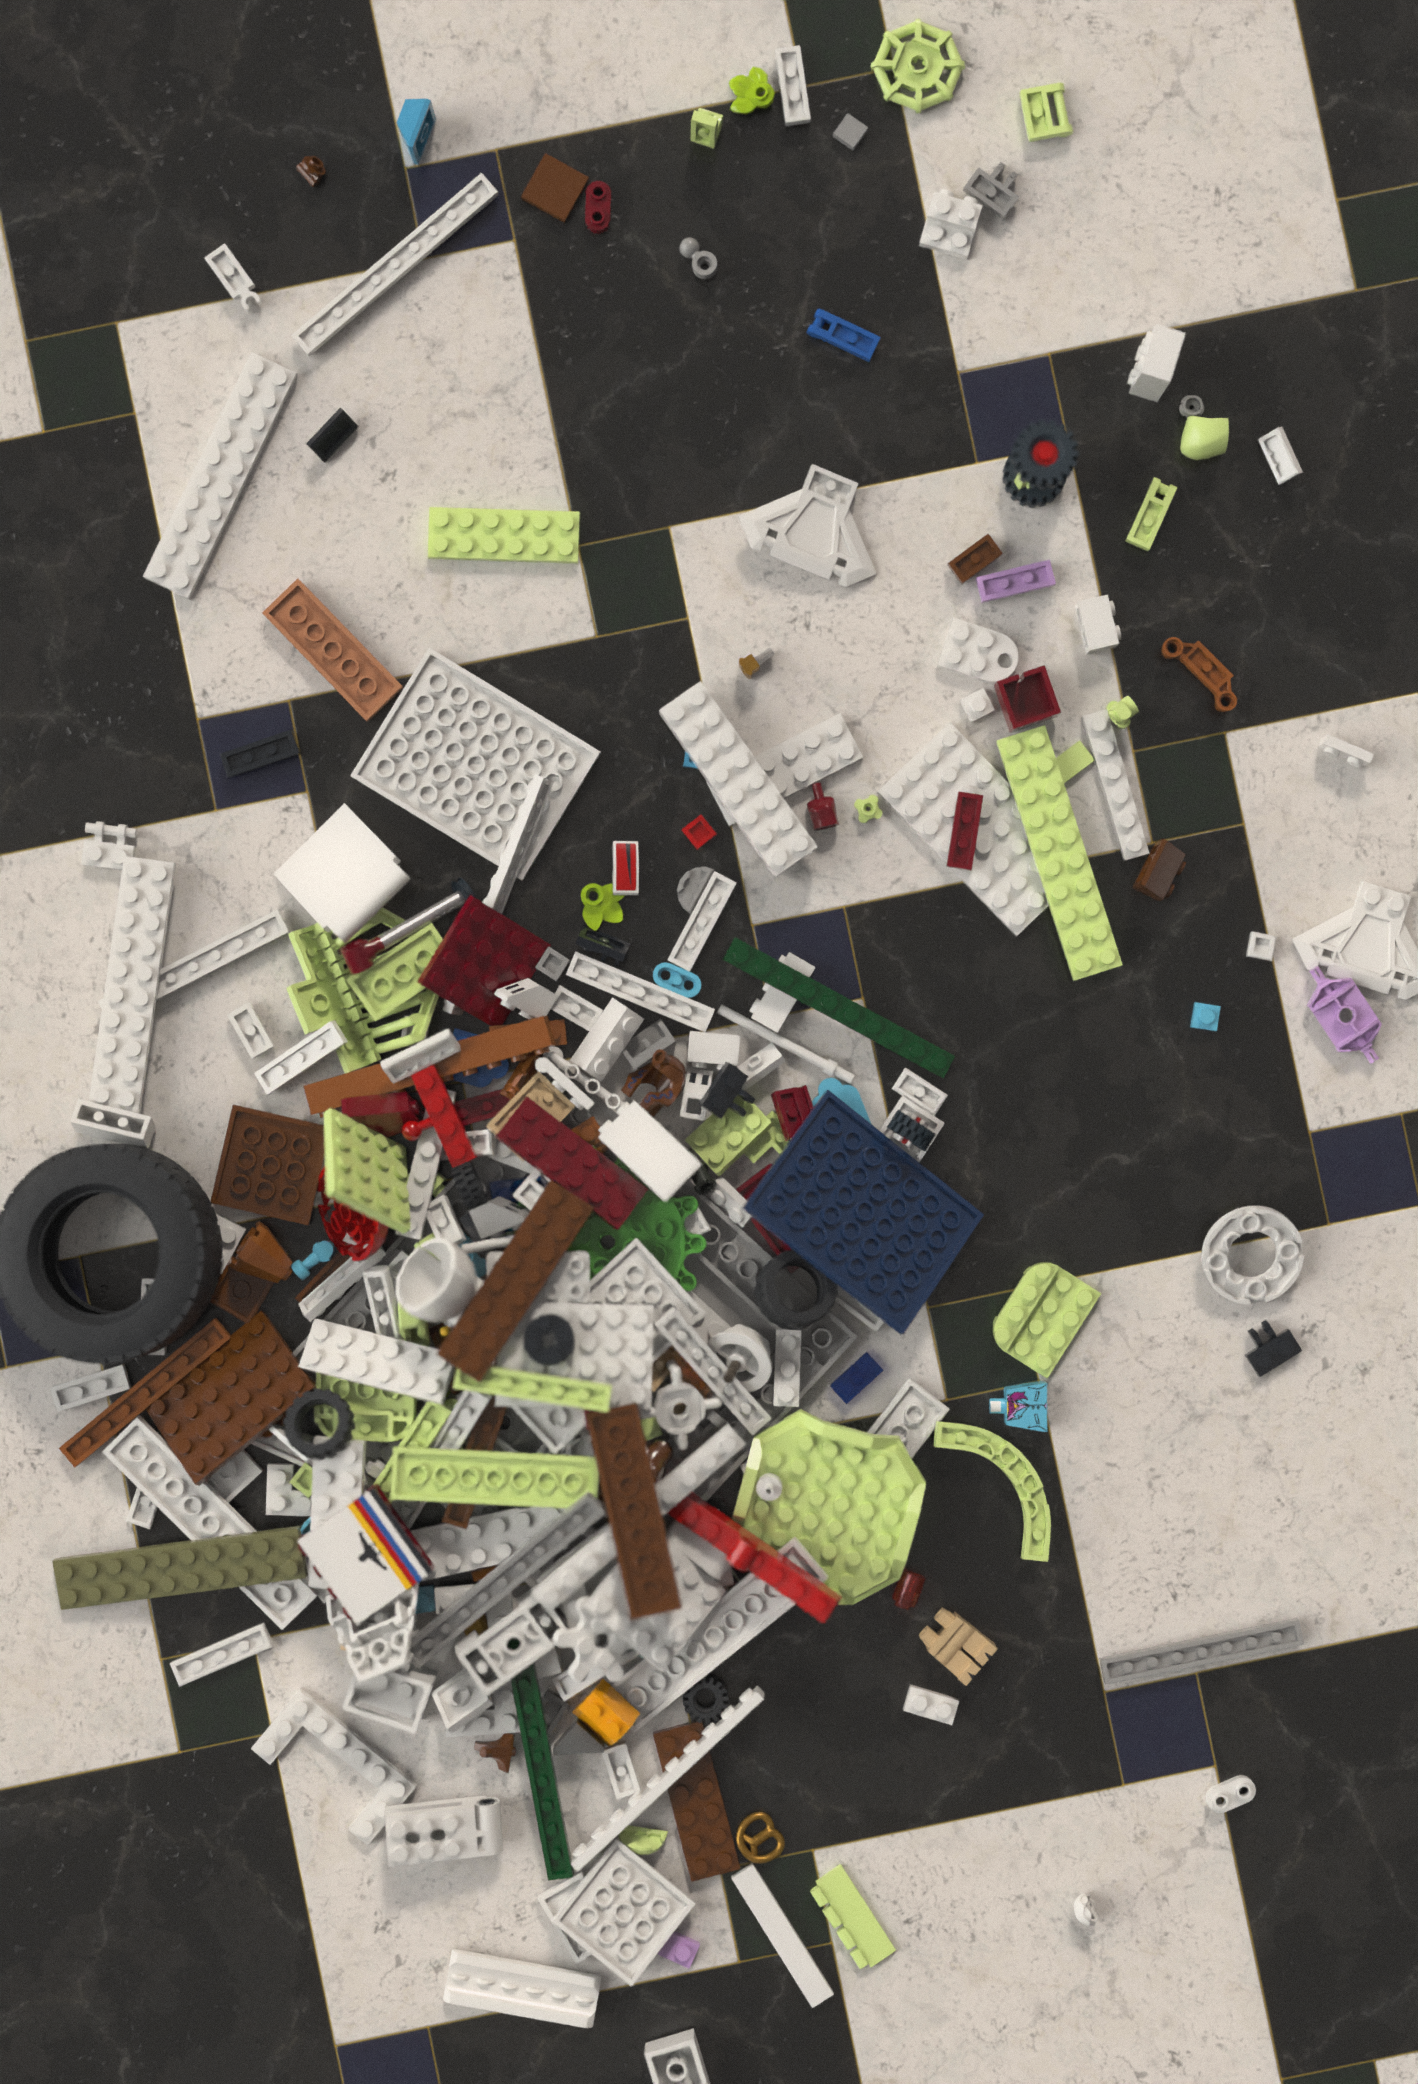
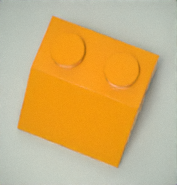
M602 1679L572 1711L608 1747L615 1744L631 1728L640 1715V1712L605 1679Z

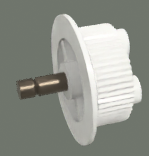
M737 1324L722 1333L714 1335L707 1342V1346L728 1368L723 1376V1380L726 1383H732L736 1377L748 1392L758 1390L767 1383L772 1370L769 1342L756 1330Z

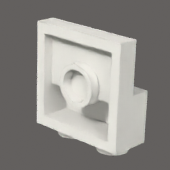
M943 189L939 193L934 192L919 246L967 260L982 205H979L978 200L973 197L966 196L963 200L955 198L954 193L949 190Z

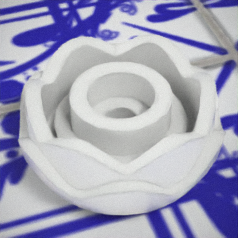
M1082 1893L1074 1901V1911L1078 1921L1087 1926L1095 1925L1099 1918L1095 1912L1096 1903L1090 1898V1894Z

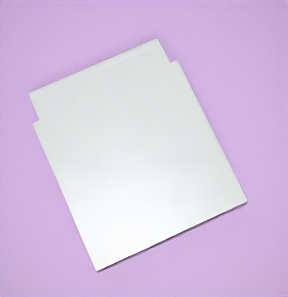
M345 803L274 873L278 880L328 933L332 930L345 944L411 879L397 865L400 860Z

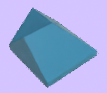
M426 98L405 99L397 120L399 132L413 163L419 165L436 121L432 102Z

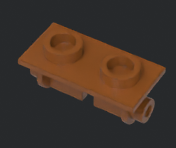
M534 1051L530 1054H525L526 1059L520 1061L501 1090V1095L512 1099L539 1072L535 1067V1063L540 1058V1055L536 1056Z

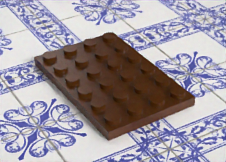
M260 1311L249 1323H245L231 1335V1339L146 1408V1411L194 1484L200 1486L287 1415L286 1411L289 1406L292 1407L295 1398H300L303 1396L302 1393L308 1390L313 1392L317 1387L307 1372L299 1367L300 1362L266 1313Z

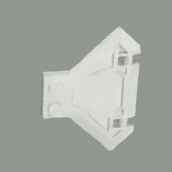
M814 464L810 466L801 490L738 516L751 548L760 551L762 545L770 547L769 556L827 580L830 579L831 574H835L840 577L838 584L843 587H848L876 574L849 510L858 483ZM768 530L777 533L776 538L768 536ZM837 559L846 562L845 566L837 565Z
M1362 881L1352 908L1291 939L1308 970L1314 969L1318 965L1327 967L1325 973L1327 976L1336 979L1352 978L1356 985L1384 994H1388L1390 988L1399 990L1397 998L1403 1000L1418 994V949L1404 924V918L1411 899L1409 895ZM1323 950L1331 952L1330 958L1322 956ZM1395 972L1403 975L1402 980L1394 978Z

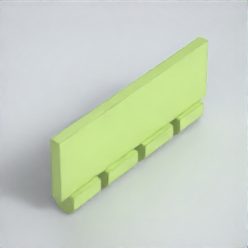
M841 1864L816 1880L817 1885L810 1890V1893L819 1907L824 1906L828 1902L830 1903L822 1911L833 1928L843 1924L836 1933L847 1950L857 1945L850 1952V1955L859 1969L864 1968L868 1964L870 1967H873L896 1951Z

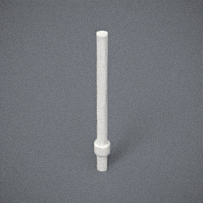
M721 1004L717 1013L818 1066L823 1069V1073L829 1076L833 1074L848 1083H851L855 1075L837 1066V1062L831 1059L826 1060Z

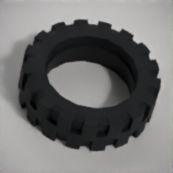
M321 1388L314 1389L313 1392L308 1390L302 1393L303 1396L300 1398H295L292 1407L289 1406L286 1411L288 1415L287 1418H284V1426H286V1430H284L285 1437L288 1438L289 1444L296 1451L309 1459L324 1460L325 1457L332 1458L336 1456V1452L339 1450L342 1452L346 1448L345 1444L347 1441L350 1442L353 1435L351 1433L355 1429V1423L353 1422V1418H355L354 1413L350 1409V1405L337 1393L328 1389L322 1390ZM317 1405H331L338 1413L339 1422L335 1433L323 1443H307L303 1439L300 1429L303 1417L310 1409Z

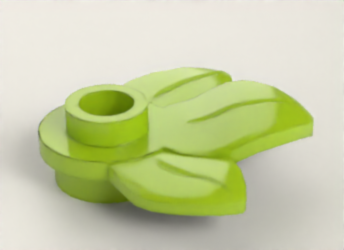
M752 67L749 76L737 75L729 81L730 89L737 96L730 107L731 111L735 113L749 114L757 107H769L774 100V89L768 83L766 72L761 68ZM765 91V94L763 96H758L761 92Z
M592 883L586 885L581 892V900L585 905L583 918L586 924L596 931L603 920L611 923L622 922L623 913L618 901L625 895H613V884L600 886ZM591 892L598 894L596 901L589 899L588 896Z

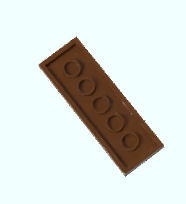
M696 1720L653 1732L663 1773L666 1771L665 1766L674 1757L679 1759L685 1753L683 1749L692 1740L697 1742L704 1736L702 1734L704 1730L703 1722L699 1723ZM709 1750L667 1789L691 1882L740 1869L738 1855Z

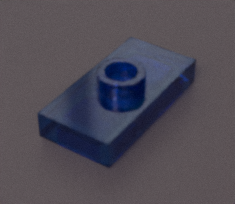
M866 1351L829 1386L848 1404L884 1370Z

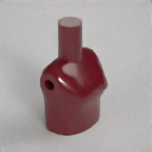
M821 782L812 784L815 799L807 803V808L812 820L813 830L819 831L838 826L839 822L834 798L824 796Z

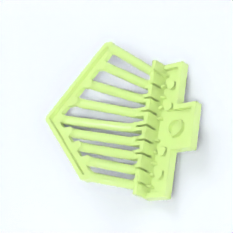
M382 907L348 942L379 923L393 928L406 920ZM318 922L288 934L307 979L288 986L286 989L305 1035L317 1031L330 1021H336L348 1041L336 1050L344 1073L364 1068L381 1060L379 1055L381 1053L424 1040L439 995L427 989L426 992L413 996L380 1019L421 1004L419 1013L376 1028H368L367 1024L374 1022L369 1013H362L361 1009L365 1007L360 999L357 1000L356 993L346 980L353 974H351L349 968L344 969L343 965L346 962L342 954L339 955L337 952L345 943L339 937L332 940L331 935L334 932L332 930L329 933L326 932ZM414 1025L410 1035L380 1044L375 1043L373 1040Z

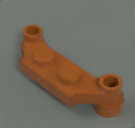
M1171 637L1163 643L1162 655L1167 659H1179L1214 694L1215 708L1218 711L1229 712L1236 706L1237 697L1231 691L1230 680L1234 675L1199 640L1195 644L1183 643L1179 638ZM1168 646L1174 649V653L1168 651ZM1221 700H1225L1227 706H1223Z

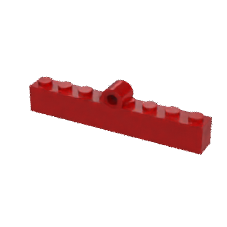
M692 1491L666 1512L726 1554L725 1558L730 1564L742 1571H750L823 1623L830 1618L843 1596Z

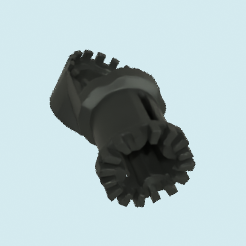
M686 1149L694 1158L697 1159L695 1151H692L693 1149ZM699 1161L701 1165L689 1178L695 1184L694 1190L699 1195H704V1193L708 1194L707 1191L711 1192L710 1189L714 1190L717 1183L715 1179L710 1177L707 1164Z

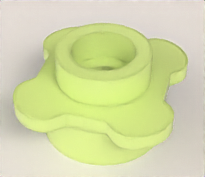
M870 795L867 799H857L855 801L854 807L858 809V820L861 823H866L873 818H881L882 810L878 807L877 796ZM866 807H870L871 810L866 811Z

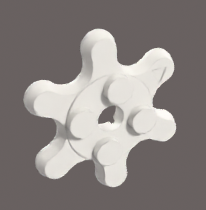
M581 1596L575 1603V1608L580 1616L578 1624L572 1629H558L554 1633L553 1641L558 1647H570L575 1651V1661L568 1670L569 1677L572 1680L581 1681L592 1668L601 1667L609 1681L618 1682L624 1676V1668L620 1663V1657L624 1651L633 1648L589 1612L583 1605L590 1597ZM603 1633L606 1634L607 1643L596 1646V1636Z

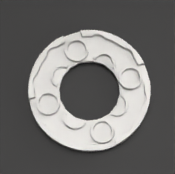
M1264 1206L1241 1207L1222 1216L1207 1233L1202 1246V1267L1212 1287L1226 1299L1249 1305L1260 1301L1268 1302L1286 1292L1299 1276L1304 1261L1303 1242L1296 1227L1282 1213ZM1261 1232L1268 1235L1274 1241L1276 1247V1257L1271 1268L1255 1277H1243L1235 1273L1228 1262V1251L1233 1241L1245 1233Z

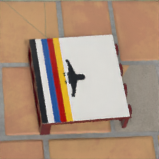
M377 1483L369 1487L366 1493L307 1534L303 1533L297 1540L299 1543L298 1548L305 1558L309 1557L311 1559L316 1575L320 1579H325L329 1585L327 1589L330 1595L335 1600L339 1599L344 1606L342 1610L349 1620L353 1619L356 1625L428 1576L435 1568L431 1559Z

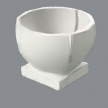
M433 1238L422 1243L421 1247L418 1246L405 1260L397 1277L396 1298L401 1307L413 1317L430 1322L449 1320L456 1325L484 1281L476 1276L475 1265L458 1244L445 1239Z

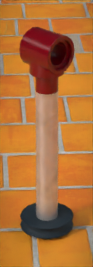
M459 877L457 882H451L453 894L370 941L359 939L343 946L340 952L351 974H358L374 965V960H376L378 953L457 908L463 907L470 895L476 898L468 883Z

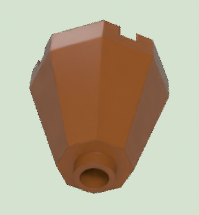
M260 1221L256 1223V1229L252 1227L237 1246L234 1252L238 1255L235 1259L231 1256L228 1261V1265L238 1272L278 1283L281 1279L285 1281L293 1271L290 1267L292 1260L268 1227Z

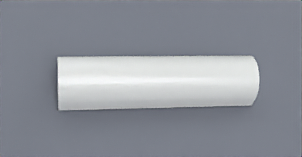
M378 1265L366 1269L363 1272L376 1334L404 1341L399 1332L398 1306L389 1266Z

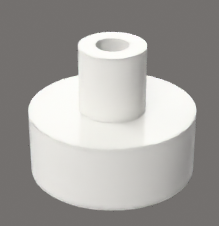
M772 1473L762 1475L758 1479L756 1486L759 1497L766 1501L777 1499L782 1492L781 1479Z

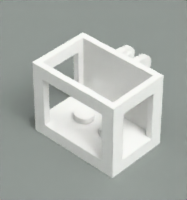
M409 1652L407 1666L366 1683H360L354 1673L342 1709L415 1734L423 1718L438 1671L423 1666L417 1669L411 1663L413 1653ZM358 1701L411 1719L409 1723L361 1708L356 1706Z

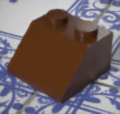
M1165 839L1154 843L1132 888L1157 901L1163 900L1164 897L1169 898L1175 887L1172 884L1175 875L1179 876L1185 867L1186 862L1183 859L1186 854Z

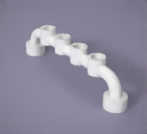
M551 1046L549 1047L550 1052L543 1054L544 1058H547L555 1066L562 1069L568 1078L577 1080L585 1086L588 1093L596 1094L604 1100L609 1108L618 1110L624 1104L619 1095L611 1094L601 1086L597 1079H591L580 1071L579 1066L566 1061L560 1048ZM569 1067H576L577 1074L575 1076L568 1074ZM591 1081L597 1083L598 1088L596 1091L589 1090L588 1084ZM615 1096L618 1099L616 1106L609 1104L610 1097Z

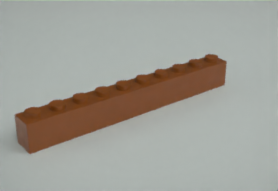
M541 1016L459 1040L457 1042L460 1044L461 1051L435 1063L443 1082L454 1080V1074L462 1072L463 1076L478 1073V1067L486 1065L487 1069L502 1066V1060L511 1058L512 1063L526 1059L525 1054L535 1051L536 1056L550 1052L549 1047L556 1045L548 1016ZM380 1063L304 1085L303 1087L311 1115L319 1114L320 1118H323L324 1112L328 1109L342 1107L341 1099L406 1092V1088L413 1087L415 1084L411 1075L393 1084Z

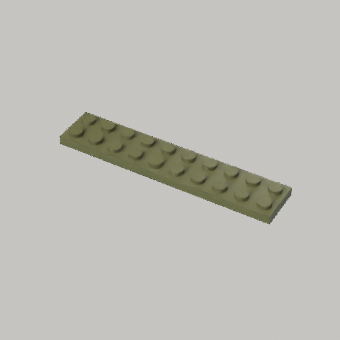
M300 1526L55 1558L52 1563L60 1608L65 1610L306 1578L308 1576L306 1559L300 1552L297 1541L301 1536Z

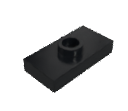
M339 408L306 445L325 463L359 426L343 409Z

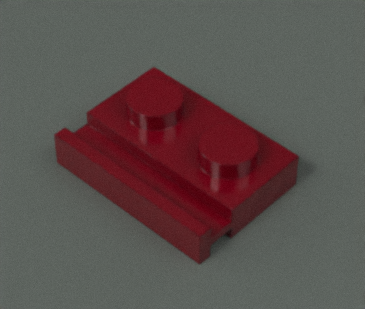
M806 1085L774 1091L771 1094L785 1141H790L813 1109Z

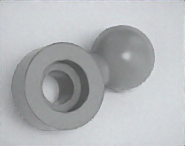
M685 238L680 243V252L684 257L693 259L692 268L694 274L701 279L713 277L717 271L716 257L708 251L700 252L699 243L694 238ZM704 264L709 266L707 270H703L700 267Z

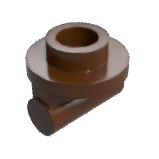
M305 156L296 167L312 187H316L325 174L323 162L315 156Z

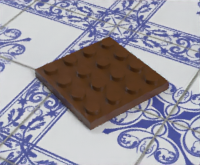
M232 1105L211 1203L310 1225L317 1196L318 1177L323 1169L326 1157L324 1125Z

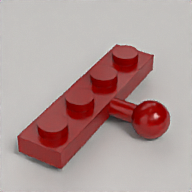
M434 1064L412 1074L411 1078L429 1118L420 1122H406L402 1127L404 1138L409 1141H415L420 1138L423 1131L434 1127L452 1168L476 1158L477 1155L436 1065Z

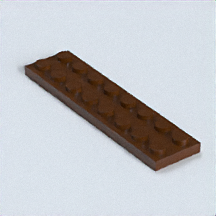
M550 1181L436 1355L481 1383L489 1368L493 1365L594 1211V1207L555 1182Z
M636 1402L609 1408L608 1412L596 1411L586 1414L631 1620L682 1609L683 1606L638 1404Z

